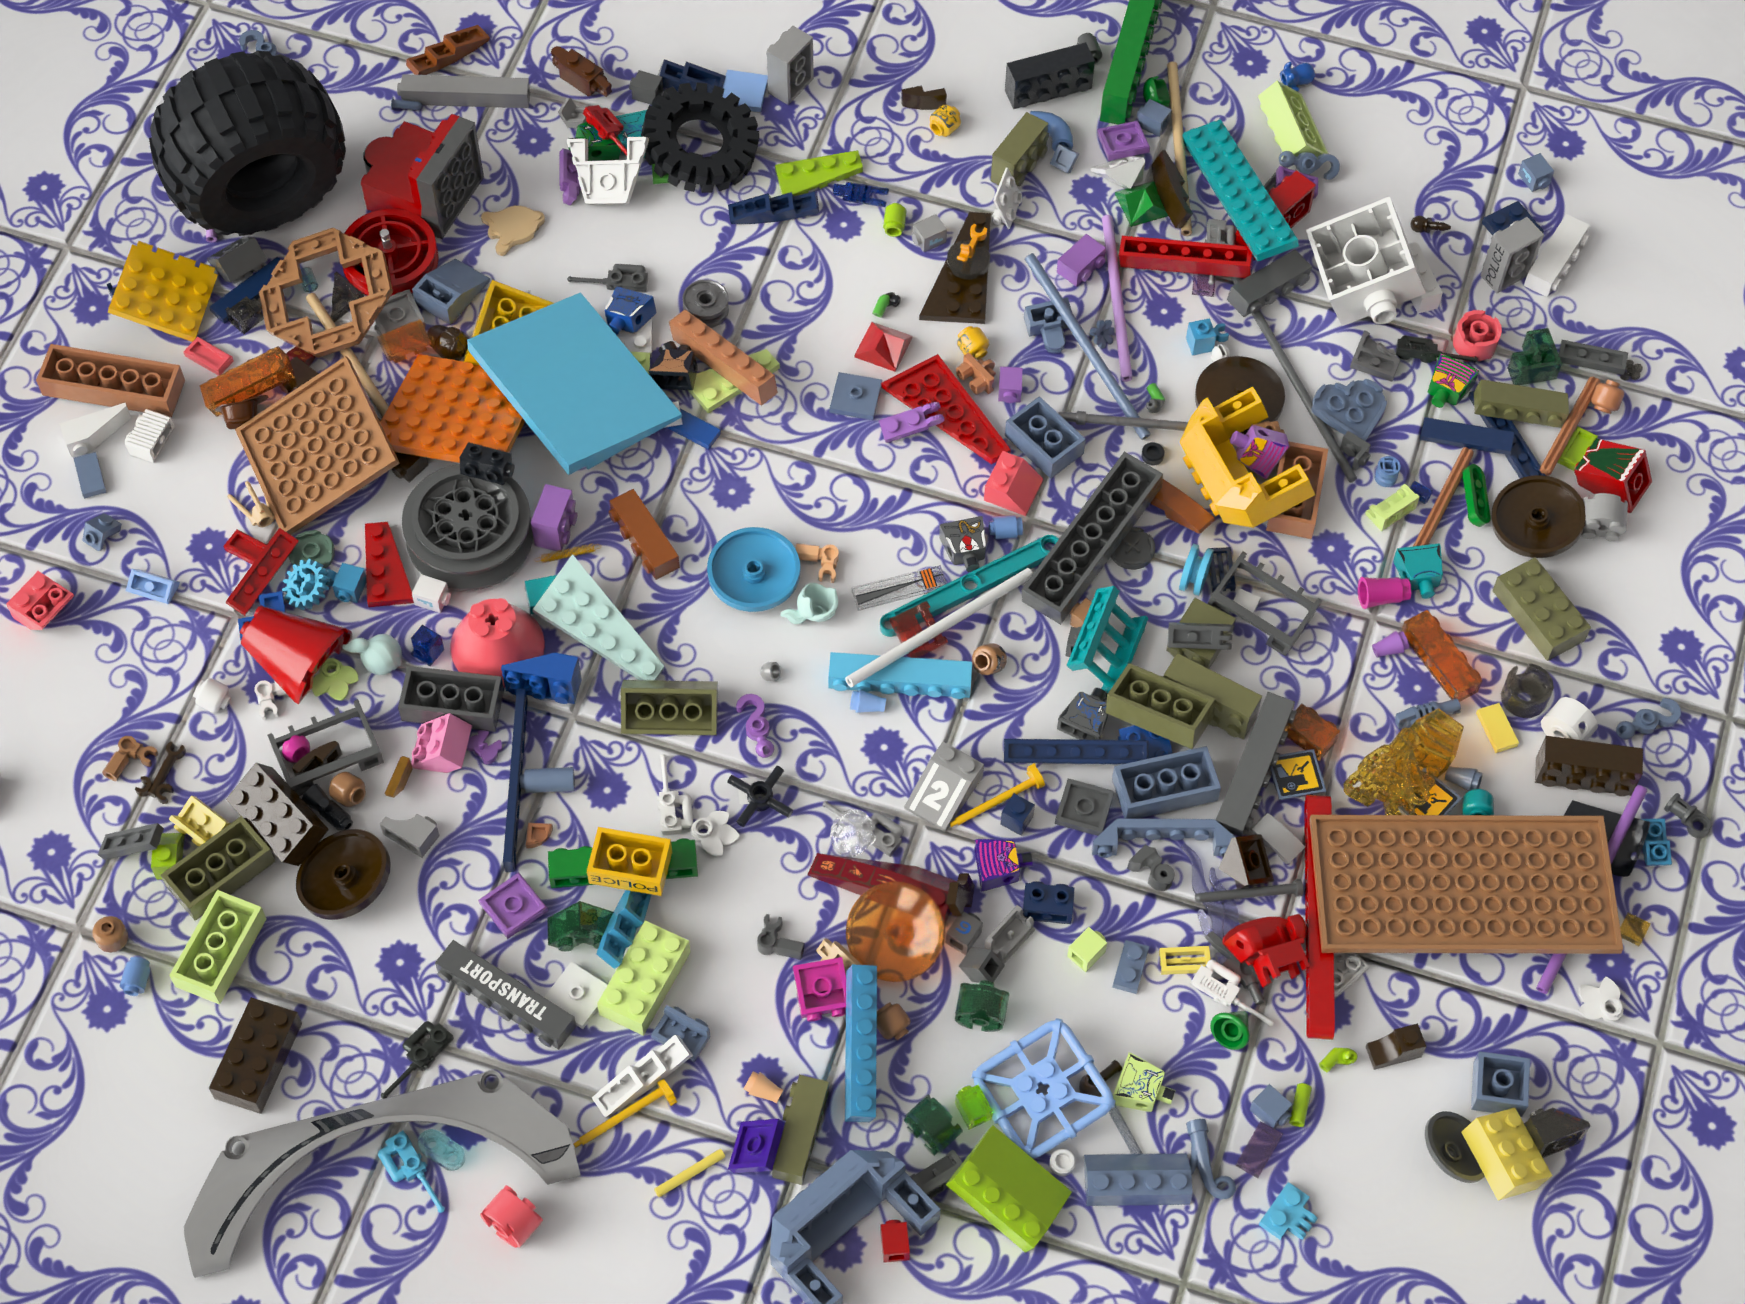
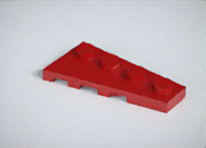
M388 522L366 523L365 549L368 607L414 603L412 591Z

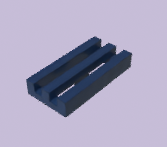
M1231 547L1210 548L1214 550L1213 554L1217 555L1220 583L1225 577L1222 553H1226L1228 571L1233 566ZM1213 555L1209 569L1212 592L1220 584L1217 583ZM1235 575L1230 580V582L1223 590V592L1226 591V589H1230V591H1235Z

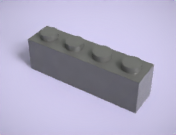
M1293 250L1231 286L1227 301L1243 317L1251 313L1255 314L1264 305H1270L1281 295L1289 294L1298 285L1303 286L1310 279L1309 274L1312 266L1296 250Z

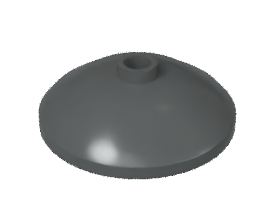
M1442 1111L1436 1113L1428 1120L1425 1126L1426 1146L1433 1161L1444 1173L1461 1182L1475 1183L1483 1179L1485 1175L1461 1133L1471 1122L1454 1112Z

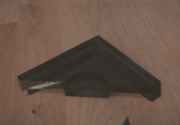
M338 272L334 273L331 314L333 322H336L350 311L349 302L364 297V294Z

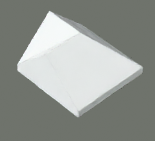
M1137 156L1120 158L1091 167V172L1123 188L1131 189L1133 184L1143 181L1145 159Z

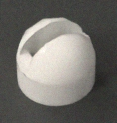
M1224 344L1216 345L1212 349L1211 358L1214 362L1229 357V349Z

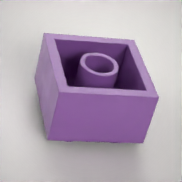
M545 484L531 520L535 546L553 551L561 550L560 552H562L564 544H568L570 539L569 530L571 525L574 526L576 524L578 513L575 512L576 500H573L572 490Z

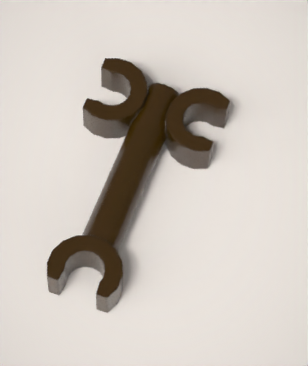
M170 741L166 745L168 755L153 783L150 778L141 776L142 783L147 784L145 788L135 787V791L139 796L146 797L149 795L153 798L157 797L158 801L162 804L168 803L167 797L162 796L164 792L173 793L174 790L170 784L163 783L175 761L184 757L186 749L183 745L176 752L172 751L175 747L173 742Z

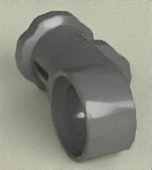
M1676 793L1664 808L1666 812L1670 811L1681 819V823L1687 826V831L1692 837L1700 839L1707 836L1711 828L1710 819L1700 812L1695 805L1691 806L1681 799L1679 793ZM1701 822L1705 825L1706 829L1699 831L1693 827V823Z

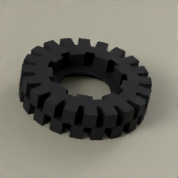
M689 82L679 84L678 92L672 86L664 90L663 96L658 94L653 99L652 105H649L645 114L641 137L649 138L645 159L649 165L655 164L654 172L662 178L668 173L667 182L675 187L683 180L685 181L684 190L691 192L695 191L696 184H700L702 193H712L714 185H716L719 191L728 189L730 182L736 185L742 181L744 174L747 176L754 163L758 148V123L755 116L750 117L751 110L746 103L738 106L740 98L732 92L726 98H723L724 88L715 85L712 93L707 92V83L697 82L695 91H693ZM691 120L709 122L720 131L723 145L717 153L708 157H703V155L693 152L688 153L678 143L677 131L679 127Z

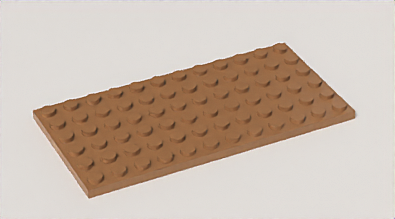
M1310 816L1322 953L1621 954L1623 951L1604 816Z

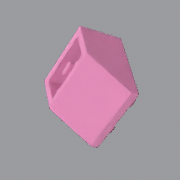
M450 713L421 724L417 731L416 746L412 751V768L449 773L462 768L472 725Z

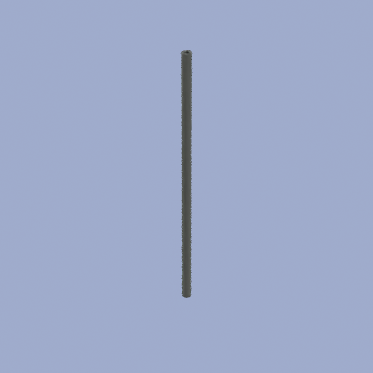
M1231 277L1234 284L1242 280L1238 277ZM1259 310L1257 313L1252 314L1350 483L1354 482L1357 476L1326 423L1312 413V399L1261 311Z

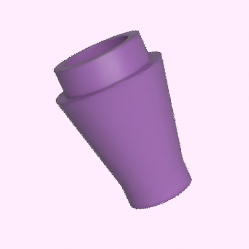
M1395 631L1373 644L1372 649L1378 658L1404 653V650L1409 649V644L1403 631Z

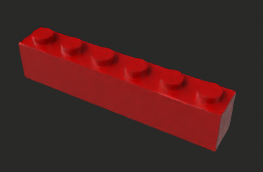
M1122 236L1119 250L1120 267L1246 278L1252 274L1254 255L1248 246Z

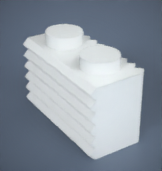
M145 409L143 415L138 416L136 427H134L132 433L130 432L126 436L125 445L129 454L153 463L174 429L171 417Z

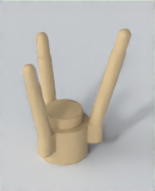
M246 481L245 485L255 503V506L252 508V514L236 498L228 494L227 497L250 519L253 526L266 527L274 521L275 518L267 500V505L260 503L249 481Z

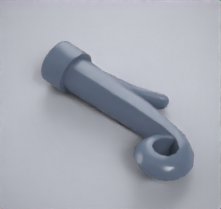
M1195 1119L1187 1122V1131L1191 1140V1175L1194 1174L1196 1166H1198L1204 1186L1212 1196L1219 1199L1232 1197L1236 1191V1184L1231 1177L1221 1176L1214 1180L1207 1133L1209 1131L1206 1119ZM1221 1183H1226L1229 1188L1223 1191L1217 1187Z

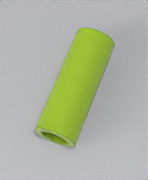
M1299 1083L1296 1087L1291 1111L1292 1116L1289 1121L1295 1127H1304L1312 1091V1087L1308 1084Z

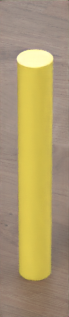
M721 1149L715 1151L654 1188L655 1193L660 1198L724 1159L725 1154Z

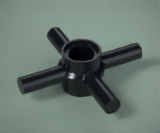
M780 766L774 768L765 782L757 781L752 785L734 775L729 777L727 783L746 793L749 802L736 821L738 825L744 827L755 811H765L769 807L788 818L792 815L793 809L773 798L772 788L784 772ZM758 794L765 795L764 798H756L755 796Z

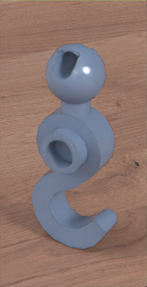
M257 30L246 31L239 38L240 47L243 51L247 49L249 41L256 40V51H270L273 56L278 55L276 46L271 42H265L263 34Z
M1283 151L1279 156V163L1282 167L1288 168L1295 165L1296 169L1304 174L1313 173L1324 162L1329 161L1331 168L1323 176L1327 180L1333 179L1340 170L1339 160L1331 154H1321L1316 157L1310 152H1302L1295 156L1291 151Z
M1663 698L1660 707L1669 710L1672 716L1667 717L1650 709H1641L1636 713L1633 722H1620L1616 727V733L1621 739L1627 740L1634 736L1635 731L1642 734H1650L1655 731L1657 725L1661 727L1674 726L1681 716V708L1676 701L1670 698Z

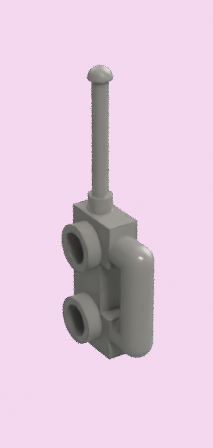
M1208 219L1206 229L1207 240L1205 239V243L1235 245V226L1226 225V220ZM1225 233L1227 234V243L1221 241V235ZM1210 275V280L1208 281L1210 285L1215 283L1214 275Z
M828 801L823 802V807L828 808L856 828L855 834L858 838L861 837L864 839V842L870 843L889 857L892 856L902 843L900 837L903 835L904 829L880 812H875L871 818L866 816L860 823L829 804ZM879 823L891 832L884 833L876 828L877 824Z

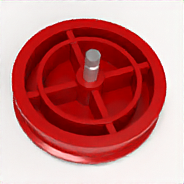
M381 209L370 212L354 221L344 233L365 242L366 245L383 251L393 289L392 295L408 289L413 294L412 289L425 274L438 267L439 254L433 230L424 219L409 211ZM363 263L343 268L345 277L352 287L368 296L369 292Z

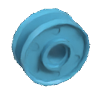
M1193 543L1183 569L1179 585L1180 591L1185 592L1189 584L1193 583V594L1200 596L1210 569L1213 549L1208 548L1203 557L1198 556L1199 545Z

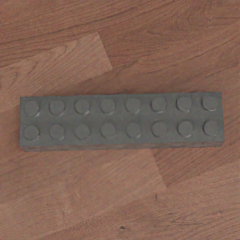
M1124 451L1021 589L1022 602L1061 625L1162 488L1163 473Z

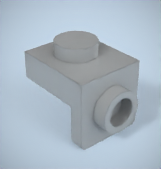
M567 98L558 111L567 128H577L579 124L586 122V117L583 114L585 107H576L573 100Z

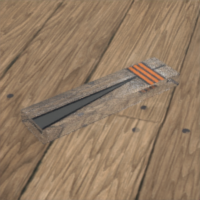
M941 565L855 586L852 587V594L859 611L927 594L947 584Z

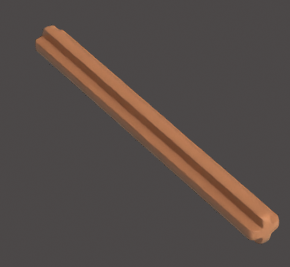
M1594 376L1589 377L1540 468L1541 473L1547 476L1551 475L1585 413L1596 385L1600 383L1598 378Z
M1467 447L1462 449L1413 546L1429 544L1462 479L1463 469L1468 467L1473 457L1474 451Z

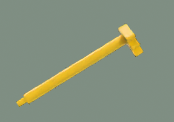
M1035 763L1027 768V775L1030 779L959 815L954 821L950 822V826H959L1010 799L1013 793L1017 795L1033 786L1037 789L1044 787V779Z
M661 1079L657 1082L658 1089L582 1135L573 1145L577 1148L581 1144H587L663 1095L670 1106L677 1103L674 1092L665 1079Z

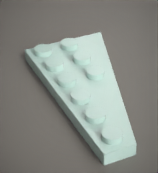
M572 554L533 608V613L638 680H657L664 670V665Z

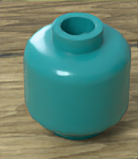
M1483 789L1468 791L1462 798V814L1494 815V798L1492 794Z

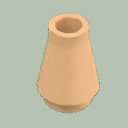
M754 1071L744 1087V1090L749 1092L748 1095L770 1100L776 1104L783 1092V1089L775 1085L761 1072L758 1074Z

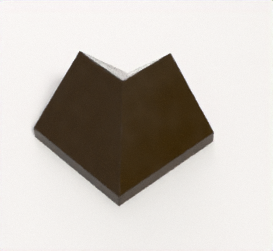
M1262 835L1232 838L1218 869L1235 880L1237 889L1274 882Z

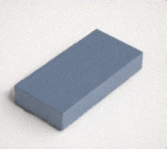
M96 452L73 458L84 499L107 493Z

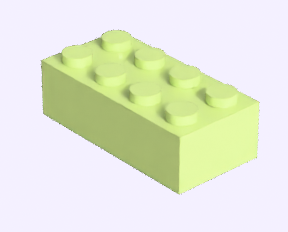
M217 890L169 975L175 987L220 1004L266 921L262 907Z
M645 920L626 952L621 965L618 966L597 1003L599 1015L644 1036L691 953L689 940Z

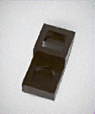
M922 86L901 89V104L903 107L934 110L942 105H946L947 94L945 88L924 92Z
M332 741L306 754L292 766L294 775H300L337 760L342 755L339 743Z

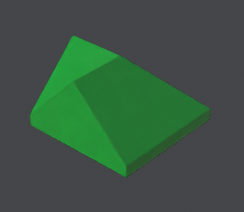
M1154 181L1115 192V196L1131 227L1168 216Z

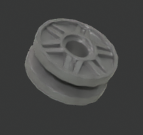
M709 279L695 281L683 293V311L686 309L710 328L718 326L726 319L729 313L728 293L725 287L716 281Z

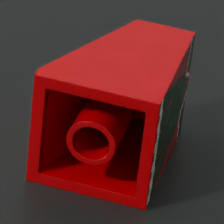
M1597 438L1587 448L1585 455L1576 464L1574 469L1579 486L1593 494L1607 493L1620 496L1622 502H1625V500L1628 502V513H1632L1652 483L1646 450Z

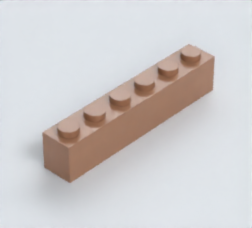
M686 309L669 321L672 338L679 345L689 346L694 351L695 357L761 406L778 393L773 373Z

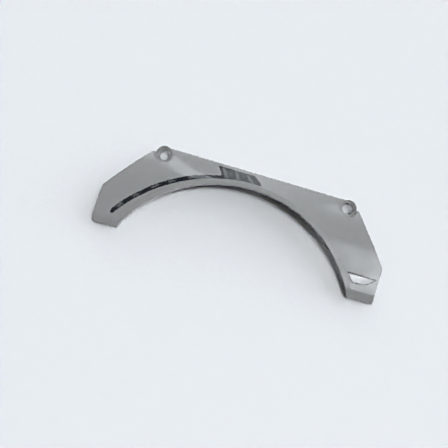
M488 1070L481 1074L241 1136H233L226 1142L225 1150L221 1151L184 1225V1237L193 1276L197 1278L230 1269L232 1257L241 1233L267 1191L302 1158L322 1145L345 1134L371 1126L413 1121L458 1127L482 1135L502 1145L521 1158L549 1185L581 1176L570 1129L507 1078H502L499 1072ZM489 1076H495L499 1079V1084L494 1089L485 1087V1080ZM242 1141L245 1145L244 1152L240 1155H234L232 1152L234 1143Z

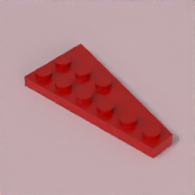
M938 354L881 383L882 389L911 409L939 402L940 410L925 415V418L943 415L944 421L935 426L990 464L998 461L1002 451L1011 453L1009 446Z

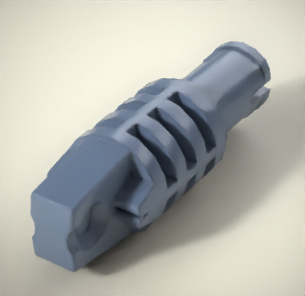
M1455 698L1442 703L1432 701L1429 704L1424 703L1416 707L1413 706L1397 713L1395 724L1398 729L1417 728L1421 725L1432 724L1433 722L1436 723L1444 716L1460 713L1461 705L1459 700Z

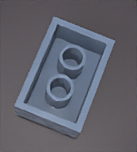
M1040 396L1006 420L1005 436L1050 479L1084 454L1086 439Z

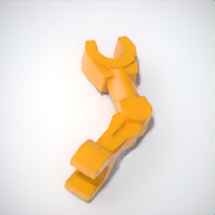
M973 224L971 226L970 236L972 239L969 245L961 244V252L957 256V260L966 263L968 258H973L977 242L983 241L987 237L986 227H984L981 233H977V225Z

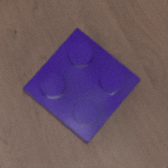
M780 1119L741 1122L728 1170L733 1173L772 1171L785 1123Z

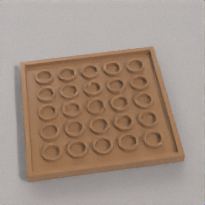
M346 356L235 429L279 528L290 535L400 464L352 362Z

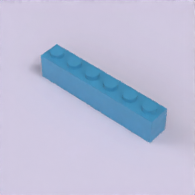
M852 964L846 971L845 1122L870 1123L876 1118L877 966Z

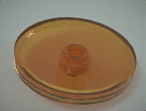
M903 882L882 883L864 892L851 908L846 924L847 945L851 955L862 965L877 966V979L888 982L908 981L928 971L940 956L945 941L944 918L935 900L921 888Z

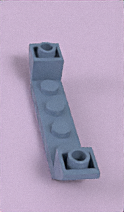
M1117 818L1093 840L1092 855H1098L1102 858L1116 855L1118 838L1124 840H1133L1135 838H1146L1148 840H1157L1159 838H1170L1172 840L1195 838L1199 841L1212 838L1213 856L1223 858L1231 839L1235 836L1215 819Z

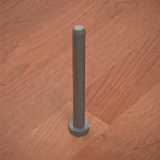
M1295 879L1292 884L1197 893L1195 901L1203 903L1294 893L1295 897L1303 896V884L1301 879Z

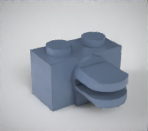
M1068 297L1063 298L1066 304L1068 305L1069 309L1071 310ZM1052 301L1026 306L1023 317L1029 337L1042 334L1045 349L1049 353L1061 352L1066 342L1063 329L1068 328Z

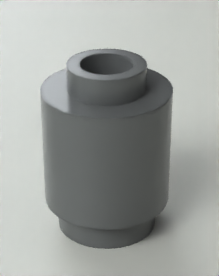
M1091 33L1080 35L1077 39V44L1086 42L1095 60V64L1098 63L1102 58V52L1097 38Z

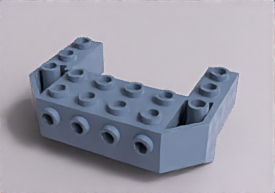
M850 1150L772 1217L771 1265L806 1304H843V1295L813 1262L885 1199L920 1236L940 1220L941 1209L905 1172L906 1165L887 1151Z

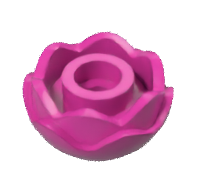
M293 735L291 739L283 744L282 755L290 763H297L310 752V743L303 735Z

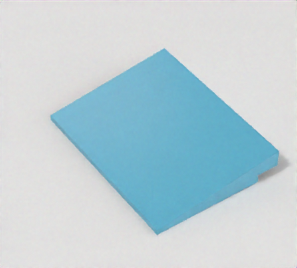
M581 292L467 339L468 351L568 475L583 467L589 470L682 418V413Z

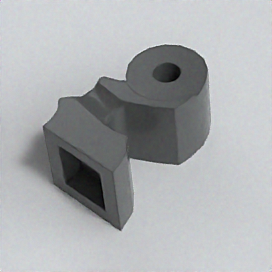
M1146 844L1129 860L1127 869L1133 872H1139L1142 867L1148 866L1151 871L1148 884L1158 891L1170 889L1175 876L1171 866L1161 864L1163 858L1158 855L1156 848L1149 847Z

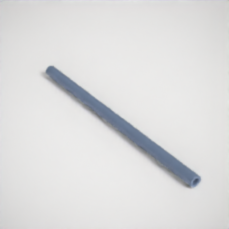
M1034 253L1026 256L1024 260L1125 416L1140 418ZM1133 427L1141 440L1151 435L1147 428Z

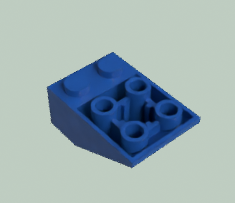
M551 653L505 664L501 667L505 689L509 693L516 695V689H525L527 695L535 699H550L560 704H575L582 681L578 657Z

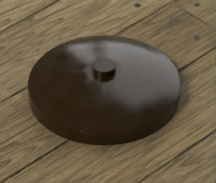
M1232 356L1219 359L1203 370L1196 384L1195 402L1198 408L1201 402L1208 398L1212 406L1215 407L1239 393L1254 387L1269 416L1261 422L1277 421L1282 413L1285 402V390L1280 377L1265 363L1249 357ZM1250 427L1240 433L1246 435Z
M1527 476L1511 482L1497 495L1492 507V527L1499 541L1509 550L1531 558L1552 557L1570 549L1581 537L1585 527V505L1578 492L1566 482L1550 476Z
M348 829L324 838L314 847L299 867L296 877V892L299 900L310 913L322 919L338 920L359 913L368 907L384 889L391 867L389 853L374 834L365 830Z

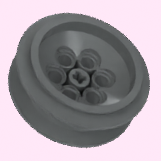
M460 464L448 466L424 478L412 490L404 505L402 529L412 563L422 575L447 582L448 589L471 591L496 585L513 575L524 563L531 550L533 532L529 503L523 489L512 477H508L505 484L500 485L460 474Z

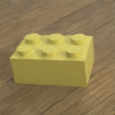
M1516 1108L1478 1117L1461 1132L1498 1201L1536 1190L1553 1176Z

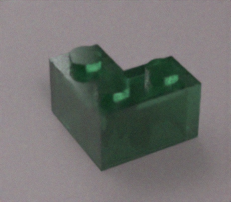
M1549 328L1527 331L1522 345L1523 351L1512 353L1507 367L1513 384L1524 385L1557 379L1562 362Z
M581 901L547 918L548 945L556 947L563 952L571 951L582 943L592 945L598 949L613 911Z

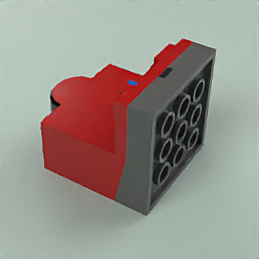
M451 114L448 120H442L434 132L404 121L395 130L393 137H379L371 141L363 152L367 174L362 177L361 186L367 210L372 212L381 209L409 211L424 219L430 225L435 237L440 239L444 238L484 178L475 122L455 114Z

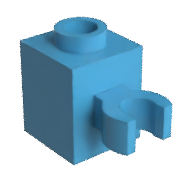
M1210 318L1189 322L1186 340L1192 356L1212 352L1215 341L1226 342L1229 338V333H1220L1225 331L1226 325L1220 323L1213 328Z
M342 563L338 573L327 569L328 573L325 576L329 577L330 581L326 582V585L333 587L335 597L343 602L351 601L358 603L367 583L365 569Z

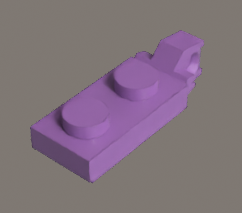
M562 148L559 152L560 190L564 191L562 195L563 203L571 206L580 194L581 187L576 166L572 161V153L570 150Z

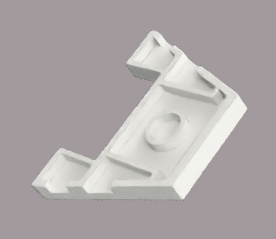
M627 137V160L588 161V139H567L586 204H629L648 145V137Z

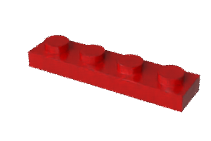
M279 528L228 597L226 604L246 616L259 598V595L262 594L297 546L299 540Z

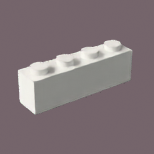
M1566 214L1529 270L1524 286L1548 297L1552 290L1556 291L1561 282V275L1566 276L1570 269V261L1577 259L1580 253V245L1583 247L1586 245L1590 237L1587 234L1590 225Z

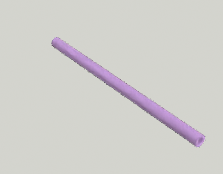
M1104 215L1102 217L1121 380L1128 382L1132 380V370L1113 217L1111 215Z

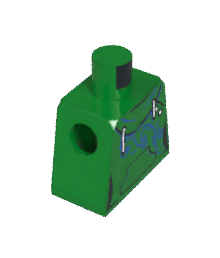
M587 122L577 126L575 138H569L588 139V161L619 160L621 149L611 139L604 140L600 138L598 130Z

